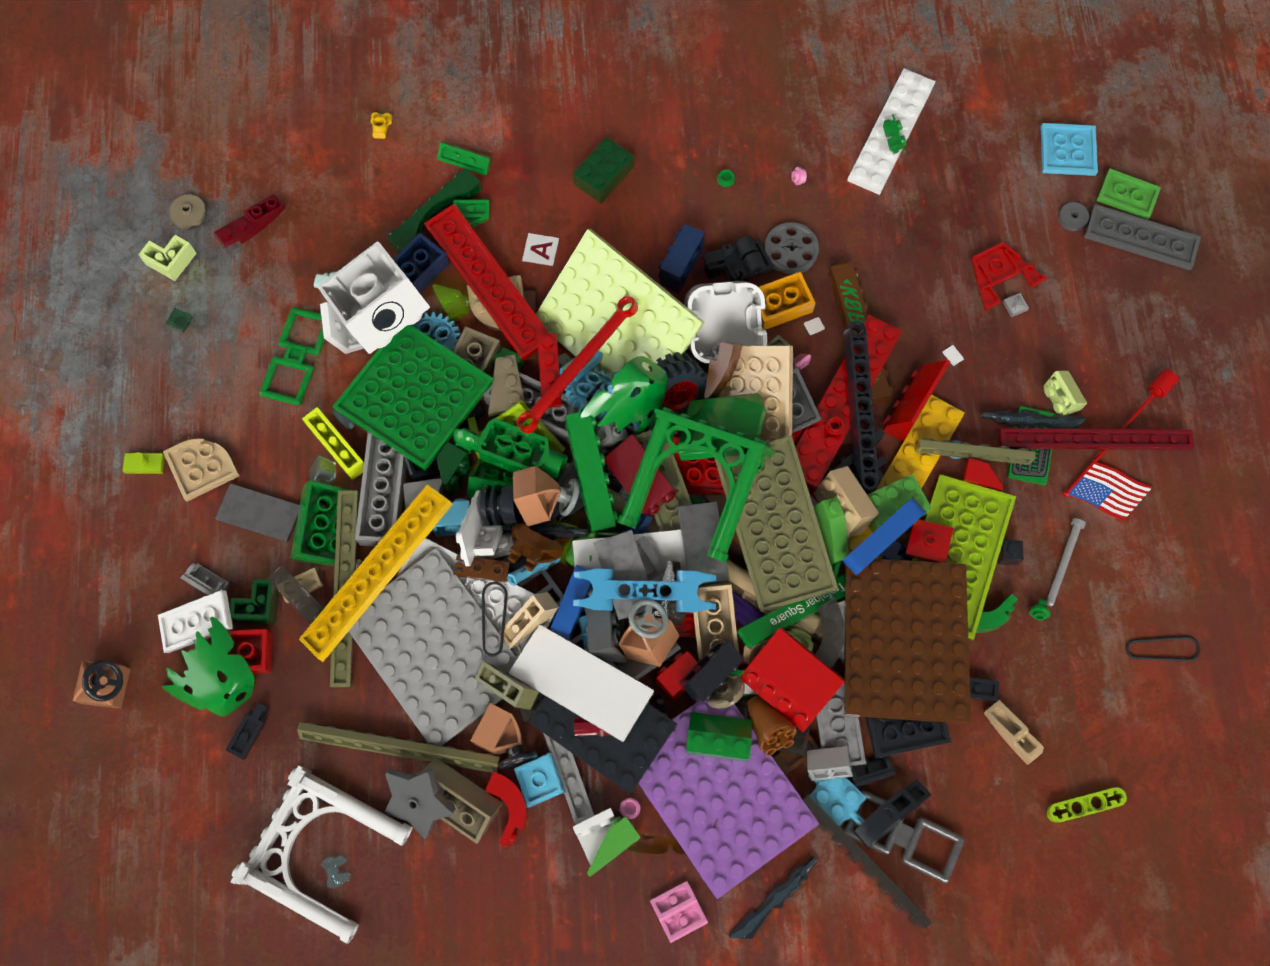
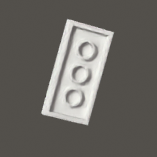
M221 590L159 614L158 619L164 653H171L194 644L197 631L200 632L204 639L210 638L208 628L212 627L210 620L212 616L220 621L227 631L233 629L227 592Z

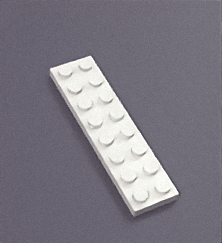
M903 69L848 177V182L879 195L881 194L902 151L900 149L896 154L890 152L887 139L893 136L886 138L883 128L884 121L893 120V114L896 120L900 119L903 128L900 133L905 136L907 141L936 81Z

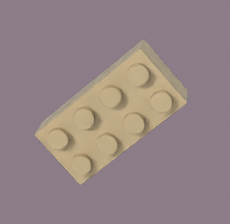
M725 581L699 585L697 589L698 597L704 602L716 603V609L693 612L699 660L718 640L730 641L739 652L731 582Z

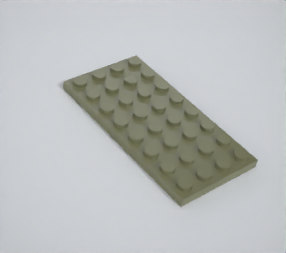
M792 435L767 443L770 444V448L775 453L770 458L765 457L762 471L760 474L755 475L736 528L760 612L838 590ZM740 455L726 456L725 459L728 463L736 462ZM715 458L727 499L730 490L729 478L722 464ZM741 466L732 468L736 480Z

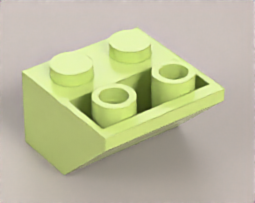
M1069 371L1054 372L1043 386L1046 396L1051 399L1054 410L1059 415L1073 414L1082 410L1087 404Z

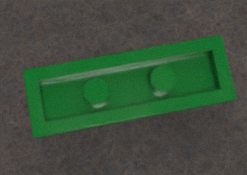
M444 141L440 142L437 160L483 175L489 173L492 158Z

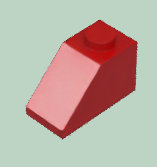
M978 458L968 459L964 466L961 481L999 492L1002 491L1003 485L988 463Z

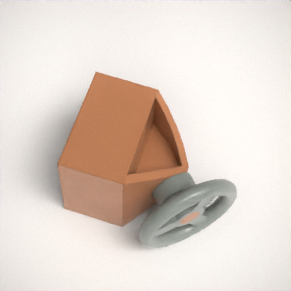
M536 466L513 472V500L527 526L549 521L556 502H559V511L562 516L569 515L574 509L580 491V484L576 478L569 480L565 487H562Z
M642 599L635 602L630 608L628 616L630 625L622 636L619 646L628 660L660 667L678 639L679 634L672 621L668 619V615L661 604L651 599ZM645 605V612L635 616L636 610ZM652 607L659 611L662 618L654 617Z

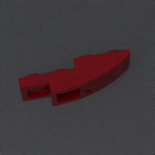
M273 194L244 210V216L216 230L214 237L224 248L238 241L243 244L273 222L285 209V206Z

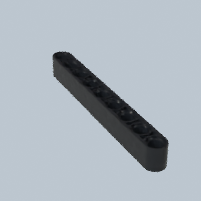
M856 321L845 329L843 337L854 474L866 493L878 486L879 476L867 332L865 325ZM852 329L857 332V335L853 334ZM853 348H856L859 354L855 353ZM855 366L859 367L860 373L856 371ZM857 385L861 386L862 391L857 389ZM858 403L862 404L863 410L859 408ZM860 422L865 425V429L861 428ZM861 440L866 443L867 448L862 446ZM863 459L868 462V467L864 466ZM865 478L869 481L870 486H867L865 484Z

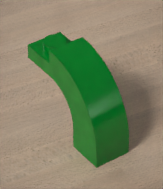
M1011 594L994 611L982 612L976 633L990 632L1005 624L1011 619L1008 614L1016 608L1014 603L1018 599Z

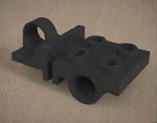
M750 236L740 238L733 246L728 244L726 248L723 245L719 250L702 254V259L705 263L704 271L709 279H714L725 272L730 282L738 281V278L744 280L771 272L774 269L759 238L752 240Z

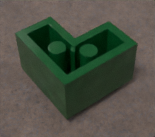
M253 579L251 598H231V619L236 623H275L279 593L278 583L273 579Z

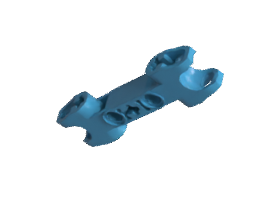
M591 569L574 572V578L585 579L591 582L593 592L589 598L573 600V606L592 610H613V599L675 600L676 612H698L716 609V603L704 602L697 594L698 586L703 582L716 581V575L698 571H677V582L613 580L614 569ZM627 584L630 587L629 595H620L618 591L619 586ZM653 584H657V597H653L654 593H647L646 597H644L643 593L639 592V588H643V585H647L648 589H654ZM667 585L670 587L671 594L668 597H663L660 594L661 586Z

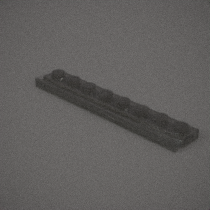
M809 794L802 799L819 822L817 827L823 832L827 831L832 836L830 840L838 848L843 847L847 852L845 854L852 863L855 864L857 862L862 867L860 871L869 880L872 878L877 883L876 888L884 896L888 894L893 899L892 905L900 912L903 910L908 915L907 920L915 928L918 926L919 928H927L932 923Z

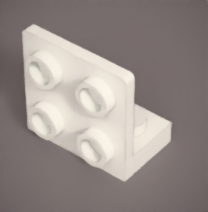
M611 808L573 826L590 865L608 830L612 827L610 823L615 820Z

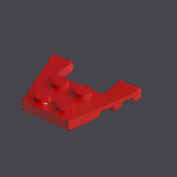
M1004 242L973 256L971 259L985 311L999 305L1001 302L992 287L1020 273L1031 288L1045 282L1047 279L1046 275L1037 272L1032 264H1027L1020 258L1021 256Z

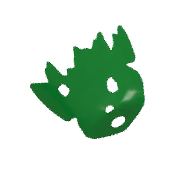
M644 356L633 358L612 379L611 384L614 394L600 391L586 405L580 418L583 419L589 415H592L594 418L601 412L608 410L604 418L597 425L598 427L615 422V425L618 426L617 432H620L632 421L635 424L641 421L635 436L642 434L647 426L648 431L652 430L657 420L655 417L656 413L653 412L650 418H647V415L651 410L655 411V408L659 410L662 408L668 380L666 371ZM642 362L648 363L652 371H647L642 366ZM649 379L654 380V383L650 384ZM636 387L641 388L639 394L635 397H630Z
M212 616L210 618L212 627L208 628L212 645L197 631L195 634L196 640L194 641L196 649H191L189 652L181 651L188 666V670L184 671L186 677H181L171 669L166 668L167 676L174 685L162 686V688L199 710L207 708L212 713L223 717L231 714L251 697L254 688V676L242 656L227 655L233 648L234 641L221 622ZM218 670L226 675L227 681L225 683L219 681L217 676ZM185 685L193 689L192 694L184 690ZM246 692V696L242 700L235 701L240 693ZM226 693H229V694H230V696L228 697V699H225V698H224V695H225Z

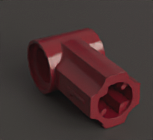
M574 717L575 736H612L586 719Z

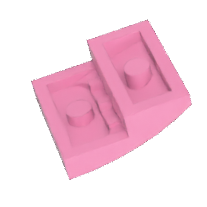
M687 881L650 900L670 943L708 923Z

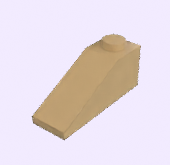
M548 592L532 595L506 624L504 641L510 649L535 631L539 625L545 623L559 608Z

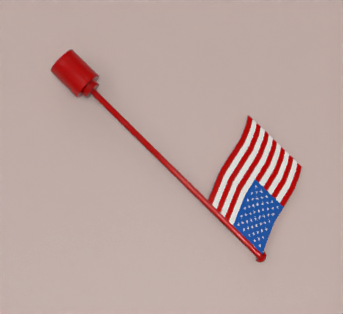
M1163 369L1148 386L1151 394L1149 398L1121 429H1126L1154 397L1164 398L1179 381L1178 376L1173 371ZM1102 450L1066 491L1062 492V495L1064 497L1072 496L1085 501L1110 516L1124 520L1153 486L1138 482L1115 468L1098 463L1097 461L1107 451Z

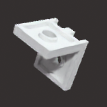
M327 302L320 304L324 339L345 354L364 349L344 326L330 304Z

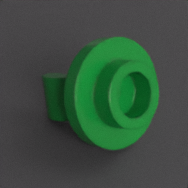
M1039 598L1038 604L1030 608V615L1034 619L1041 621L1050 617V610L1046 608L1047 600Z

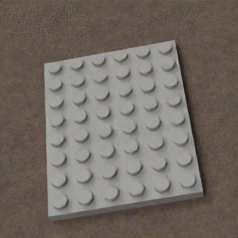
M435 548L387 585L352 626L349 633L426 741L442 747L482 716L490 703L496 705L503 699L475 680L482 662L486 661L509 673L518 657L504 640L503 648L499 655L491 657L484 653L482 647V608L458 576L453 575V568L439 549ZM485 613V647L487 652L493 654L498 652L500 648L501 635Z

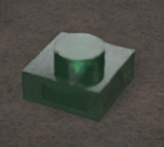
M174 308L166 324L184 333L193 317L191 314Z

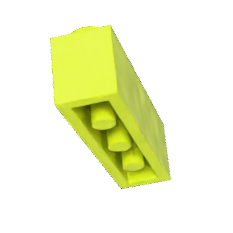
M318 407L302 418L307 427L352 481L363 473L364 462Z

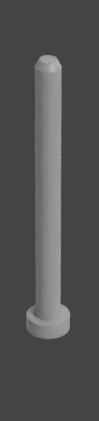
M1072 519L1071 525L1073 528L1047 598V606L1051 607L1055 603L1079 532L1086 525L1083 520Z

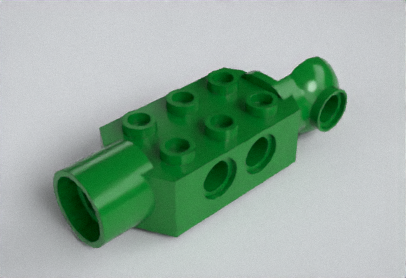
M496 418L488 422L480 437L475 432L465 428L462 430L454 429L453 431L454 446L465 451L467 454H470L472 450L479 453L482 461L511 472L536 466L554 480L559 481L567 464V455L549 449L548 438L533 432L529 434L523 433L519 427Z

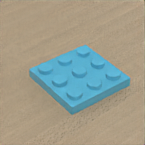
M1042 123V173L1096 176L1098 173L1096 126Z

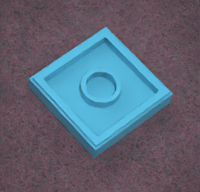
M552 753L514 768L527 808L566 792Z

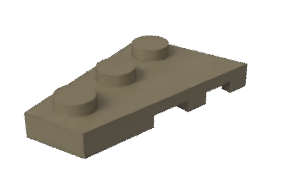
M515 354L496 358L488 412L489 417L500 415L520 400L525 403Z

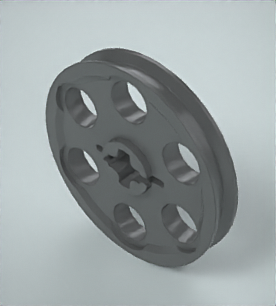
M790 222L780 224L770 231L766 238L764 249L775 270L783 274L793 275L798 272L803 273L814 265L819 252V243L816 235L808 227ZM788 229H793L796 231V234L794 236H790L786 233V231ZM778 237L781 242L775 244L771 241V238ZM808 237L812 240V243L805 244L802 239ZM789 246H793L794 251H790ZM773 253L780 254L781 258L779 260H774L771 257V255ZM808 253L812 256V259L805 260L802 255ZM789 261H793L797 264V266L795 268H789L787 266V263Z

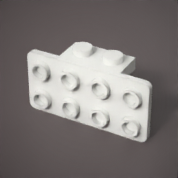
M476 491L474 497H472L470 507L467 508L466 516L461 522L460 530L456 533L457 543H460L461 559L464 560L465 566H471L474 556L494 555L503 533L501 525L486 526L483 523L480 510L481 491Z

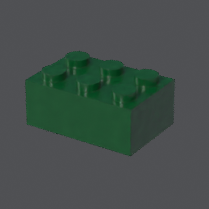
M605 137L574 171V185L602 204L634 168V155L608 137Z

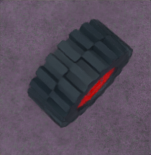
M675 352L674 357L671 354L665 355L666 359L662 360L660 357L656 360L658 362L657 365L665 370L668 375L664 393L666 395L661 410L665 407L677 414H687L690 401L706 399L704 395L707 374L698 362L687 353L681 355L680 352ZM649 379V383L653 384L654 380Z

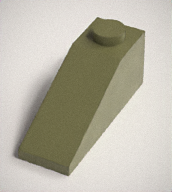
M486 661L482 662L475 677L476 681L517 708L531 710L539 693L536 689Z

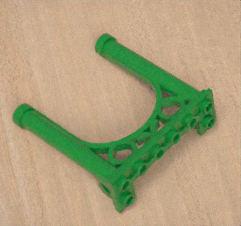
M665 407L662 410L655 408L654 412L656 413L655 417L657 420L623 513L619 515L617 522L636 529L655 474L665 459L680 451L696 450L712 455L722 464L730 483L729 495L707 556L726 563L729 556L727 552L755 475L760 474L762 471L765 457L770 458L771 455H774L775 451L770 448V444L765 443L761 439L754 437L752 441L746 439L747 435L735 431V434L728 433V429L717 425L716 428L709 426L710 423L699 419L698 422L691 420L692 417L689 415L677 414ZM679 430L685 432L687 435L686 441L676 445L673 441L675 432ZM690 430L704 434V437L701 440L693 441V435ZM714 438L728 442L720 448L719 454L717 453L718 449L713 443ZM665 443L670 444L671 448L662 452ZM734 448L739 451L740 457L736 462L728 463L725 459V452L728 449ZM741 466L736 480L732 468Z

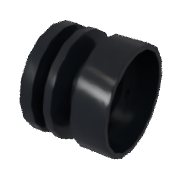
M504 484L502 490L499 485L483 486L480 495V510L483 523L486 526H492L493 524L499 526L502 520L505 525H515L522 522L523 517L513 500V484Z

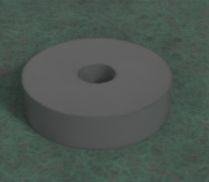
M1070 202L1062 207L1058 220L1065 229L1079 231L1087 224L1089 212L1082 204Z

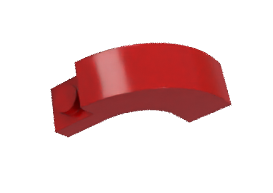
M493 771L485 791L501 798L507 805L509 819L499 844L509 848V845H513L517 838L516 828L525 830L528 816L527 805L520 789L510 779Z

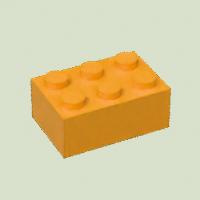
M801 272L758 287L765 298V309H761L762 328L765 330L813 313L815 301Z

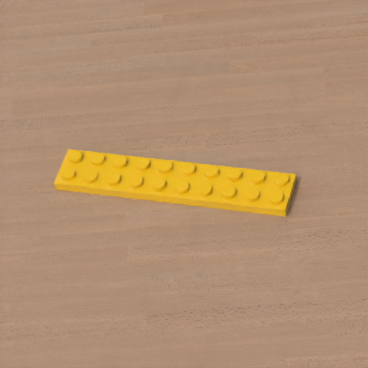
M931 395L876 490L911 474L914 475L922 489L940 455L915 453L916 444L923 438H931L939 442L950 440L964 412ZM869 526L861 535L850 538L848 543L849 554L872 534ZM887 548L875 559H882Z
M428 484L299 638L322 662H324L453 505V503Z

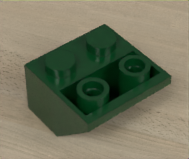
M447 442L437 456V462L442 483L448 495L452 496L454 492L460 489L463 477L469 475L472 467L467 453Z

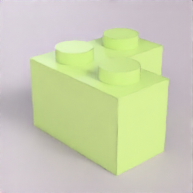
M174 235L164 249L148 241L138 255L147 266L176 281L197 253L189 242Z

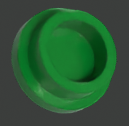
M725 169L718 174L717 182L720 186L730 187L734 184L735 176L732 171Z

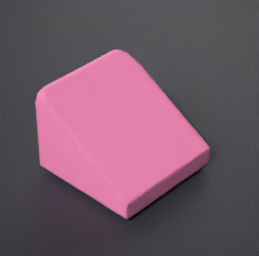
M799 354L793 358V369L798 367V370L801 371L809 365L811 355Z

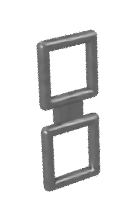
M863 789L860 791L866 797V800L879 806L887 801ZM864 801V802L859 806V808H858L857 813H858L859 815H860V812H861V810H862V808H863V805H864L865 801ZM919 817L914 829L903 824V820H901L899 825L889 832L885 844L876 842L870 848L885 855L891 852L893 844L905 848L902 863L938 881L948 883L965 838L926 818ZM852 818L849 819L844 828V834L863 844L855 835V830H853L856 822ZM924 827L955 842L943 873L911 858Z

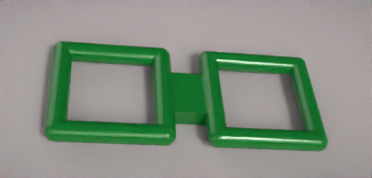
M292 307L278 342L280 347L287 348L284 358L278 356L272 358L259 394L262 397L300 406L314 372V366L306 364L304 361L307 353L316 356L320 355L325 339L322 326L315 347L287 341L297 315L322 321L320 313ZM278 364L305 371L296 397L268 391Z

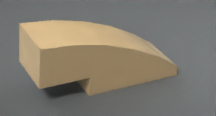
M1000 700L984 712L997 732L1027 765L1043 753L1044 747L1029 733V728Z

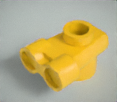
M374 112L371 114L374 138L385 139L388 126L392 123V115L390 113L379 114Z

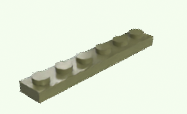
M931 438L920 440L916 444L915 453L970 459L978 458L981 460L1027 465L1035 460V452L1029 451L1026 448L1014 450L1007 446L995 448L988 444L976 446L969 442L958 444L950 440L934 441Z

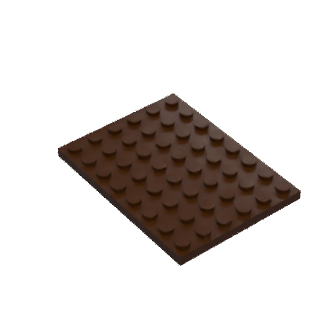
M874 559L857 575L845 564L844 679L846 681L844 682V716L971 723L966 564Z

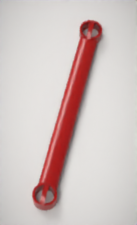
M625 296L619 300L617 310L530 411L522 413L518 417L517 426L523 433L529 434L536 430L538 420L624 320L636 314L638 304L633 297ZM632 303L630 309L623 311L625 305ZM532 418L531 424L523 427L524 422Z

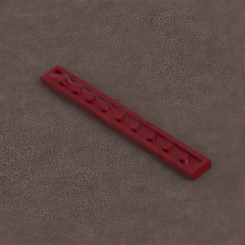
M1001 428L999 430L1000 446H1007L1010 449H1194L1193 430Z

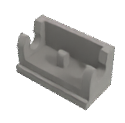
M192 563L184 575L181 576V579L206 595L221 590L226 591L231 583L202 565Z
M848 746L807 751V768L812 781L853 776Z

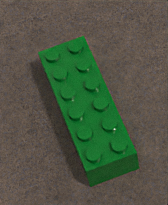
M582 412L568 414L565 417V425L580 484L590 533H599L612 530L616 527L618 517L616 511H612L613 495L611 491L608 492L609 478L607 472L604 473L602 468L605 465L603 453H599L598 450L601 445L599 435L594 433L596 426L595 417L593 418L592 415H589L582 419L580 418Z

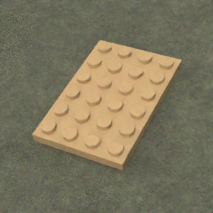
M742 346L736 369L720 393V397L750 393L759 394L766 409L760 439L765 441V443L792 435L793 346Z

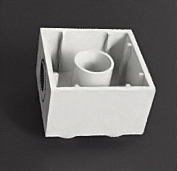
M378 241L318 286V289L344 326L369 354L377 348L388 345L396 333L407 325L418 322L423 313L430 308Z

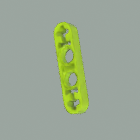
M1111 788L1052 804L1047 808L1046 813L1049 820L1059 823L1122 806L1125 804L1127 797L1121 788ZM1114 793L1116 795L1119 794L1120 798L1117 801L1107 802L1106 797L1113 796ZM1094 796L1101 800V806L1098 809L1094 808L1091 804V799ZM1073 802L1081 804L1082 811L1079 814L1073 812ZM1055 807L1057 810L1066 809L1067 813L1060 814L1059 818L1053 815Z

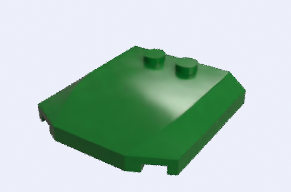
M750 393L692 400L686 415L691 416V420L698 422L699 419L710 423L709 426L716 428L717 425L728 429V433L735 434V431L747 435L746 439L753 441L754 437L760 439L766 409L759 394ZM690 430L693 435V441L701 440L704 437V434ZM681 432L678 445L686 441L687 435L685 432ZM714 438L713 443L718 449V454L720 448L728 442ZM730 448L725 452V457L740 455L739 451L734 448ZM696 450L679 452L681 461L714 458L710 454Z

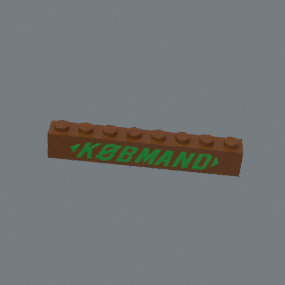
M852 262L831 266L829 278L844 330L856 321L864 324L868 317V305L862 297L863 288L857 280V268H854ZM852 329L853 334L857 335V332ZM886 367L882 368L871 389L873 405L887 403L893 394L892 386L887 382L888 373Z

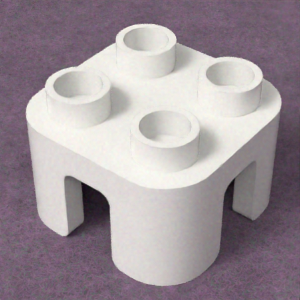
M745 281L698 284L687 292L684 305L705 322L688 346L691 353L698 360L710 363L711 359H717L720 342H734L743 344L742 346H767V332L762 328L761 309H765V298L762 291L756 285Z

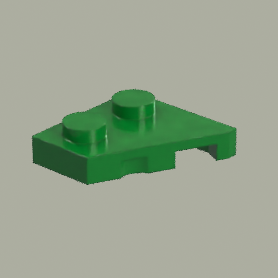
M453 200V204L456 205L472 228L490 220L489 200Z

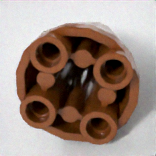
M760 696L750 699L747 703L748 712L760 750L766 756H770L783 747L789 748L794 743L793 738L797 732L794 724Z

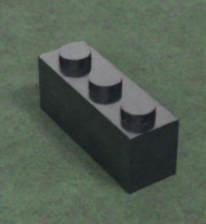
M718 640L679 683L694 701H707L713 695L712 692L724 684L726 677L738 669L743 657L730 641Z

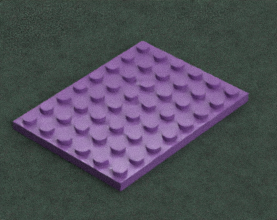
M698 701L673 719L678 725L638 784L715 898L718 899L819 825V822L772 756H766L760 750L753 730L750 759L748 762L685 754L690 712L745 719L735 704L717 709L712 708L707 701Z

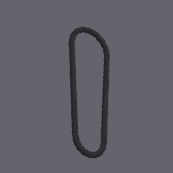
M490 582L482 590V647L484 653L491 657L501 653L504 640L508 593L505 586L499 582ZM490 585H499L505 593L501 639L498 652L492 654L487 652L485 647V590Z
M1189 636L1130 640L1125 648L1129 657L1142 660L1193 661L1200 654L1199 643ZM1190 639L1197 647V653L1193 658L1133 656L1129 652V645L1135 642Z

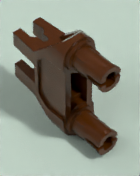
M523 519L521 523H517L512 527L513 546L509 551L511 552L508 556L509 561L515 563L524 555L527 557L526 561H528L525 569L532 572L539 563L552 562L563 555V548L570 542V537H557L552 541L531 530L534 525L527 526Z

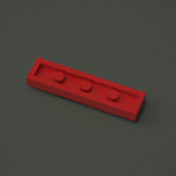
M556 333L538 335L541 395L560 376ZM561 395L549 408L562 407Z

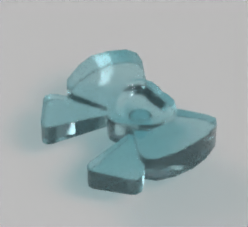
M340 855L338 858L330 857L321 862V866L326 870L328 877V888H336L343 881L348 882L351 873L339 874L337 867L347 862V859Z

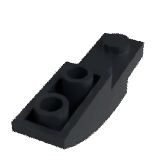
M916 779L906 788L900 789L871 814L854 831L855 835L869 849L898 826L901 820L928 800L931 793Z

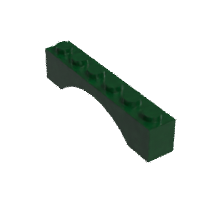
M466 168L458 172L454 179L444 184L437 194L432 195L428 202L418 207L411 217L406 218L402 222V225L390 232L387 237L390 246L399 254L419 233L422 234L425 228L424 223L441 210L453 205V200H472L482 191L480 180Z

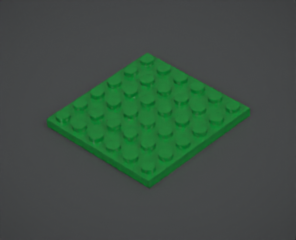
M407 325L393 336L388 345L377 350L332 407L426 471L453 436L454 429L460 427L490 388L494 378L414 326Z

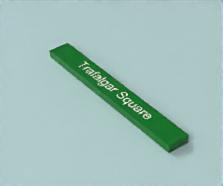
M845 574L836 579L838 590L784 605L744 626L737 633L748 649L772 637L780 627L785 630L845 598Z

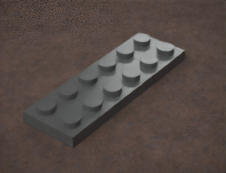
M1095 204L1091 211L1084 238L1191 270L1194 266L1201 236Z

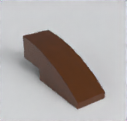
M720 342L718 358L710 360L704 398H715L725 388L736 369L743 344Z

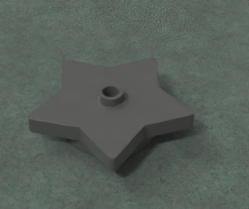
M431 768L420 773L411 774L390 769L385 774L392 794L384 812L385 815L408 821L424 839L431 833L435 820L451 816L456 811L455 807L444 798L443 790L435 780Z

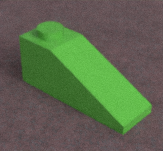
M834 497L813 506L832 564L844 560L849 555L845 514L838 498Z
M619 816L610 823L612 827L608 830L587 872L589 877L641 838L626 817L622 819Z

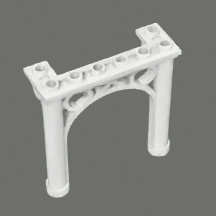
M298 765L297 769L294 768L288 779L290 781L287 785L292 788L288 789L284 794L283 804L273 813V821L270 826L263 830L261 834L262 840L258 846L252 849L249 855V862H242L241 865L235 867L231 883L248 884L340 937L341 941L348 944L354 937L359 924L301 892L291 878L289 858L296 837L311 820L330 812L344 813L401 846L408 839L412 826L392 819L314 776L309 769ZM317 797L333 806L319 809ZM305 798H311L313 801V812L302 816L299 812V806ZM292 812L296 818L302 819L299 823L295 821L292 825L285 826ZM279 834L282 837L281 846H284V850L272 848ZM273 853H278L281 856L282 866L274 871H270L267 868V861ZM283 873L286 885L272 878V876Z

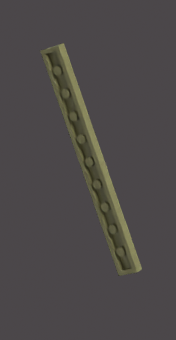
M338 491L334 596L356 571L357 542L355 540L358 517V491ZM349 631L331 652L330 687H351L353 637Z
M300 722L297 728L300 740L431 762L436 757L446 765L491 773L493 771L499 772L500 757L492 753L481 754L473 750H458L451 746L440 747L433 743L423 744L410 739L400 740L392 736L382 737L374 733H359L352 729L342 730L333 726H318L311 722Z

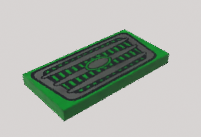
M1022 406L1018 408V412H1037L1040 416L1053 417L1054 414ZM1030 416L1016 419V422H1027L1029 424L1041 422L1056 425V421L1034 420ZM1039 424V425H1037L1034 429H1055V428H1052V427H1048V426H1044V425H1040V424ZM1015 425V428L1033 429L1027 425L1021 427ZM1029 449V451L1035 452V460L1029 465L1009 463L1007 478L1046 486L1052 449Z

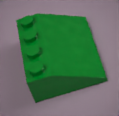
M308 481L303 485L290 560L335 566L338 491L354 490L314 481Z

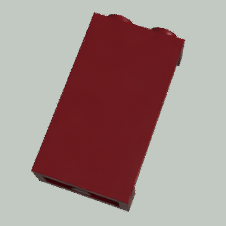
M633 434L604 458L605 463L628 494H630L645 453V449L642 446L643 442ZM659 468L642 513L648 516L659 512L660 507L665 502L669 503L676 497L675 494L679 492L676 487L669 483Z

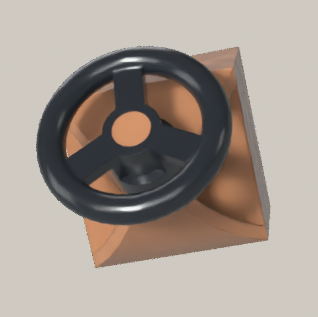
M108 660L96 662L82 661L73 701L84 705L122 709L130 669Z
M490 703L470 741L496 756L507 752L509 758L499 763L498 767L500 769L516 767L538 757L536 751L523 753L521 730L514 716Z

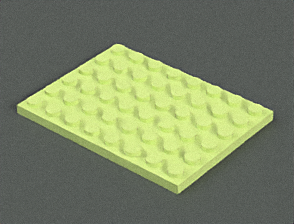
M587 229L536 313L550 334L556 333L557 341L577 356L617 310L619 300L625 296L633 297L638 304V311L635 315L627 317L598 350L603 353V358L595 367H597L598 372H601L603 369L605 375L611 373V379L615 376L614 372L621 370L630 360L638 356H644L657 364L656 360L660 357L662 360L666 359L665 355L671 354L674 357L675 352H680L683 355L705 323L592 229ZM632 303L625 305L623 311L630 309ZM642 362V366L647 371H650V369L648 368L649 364L646 362Z

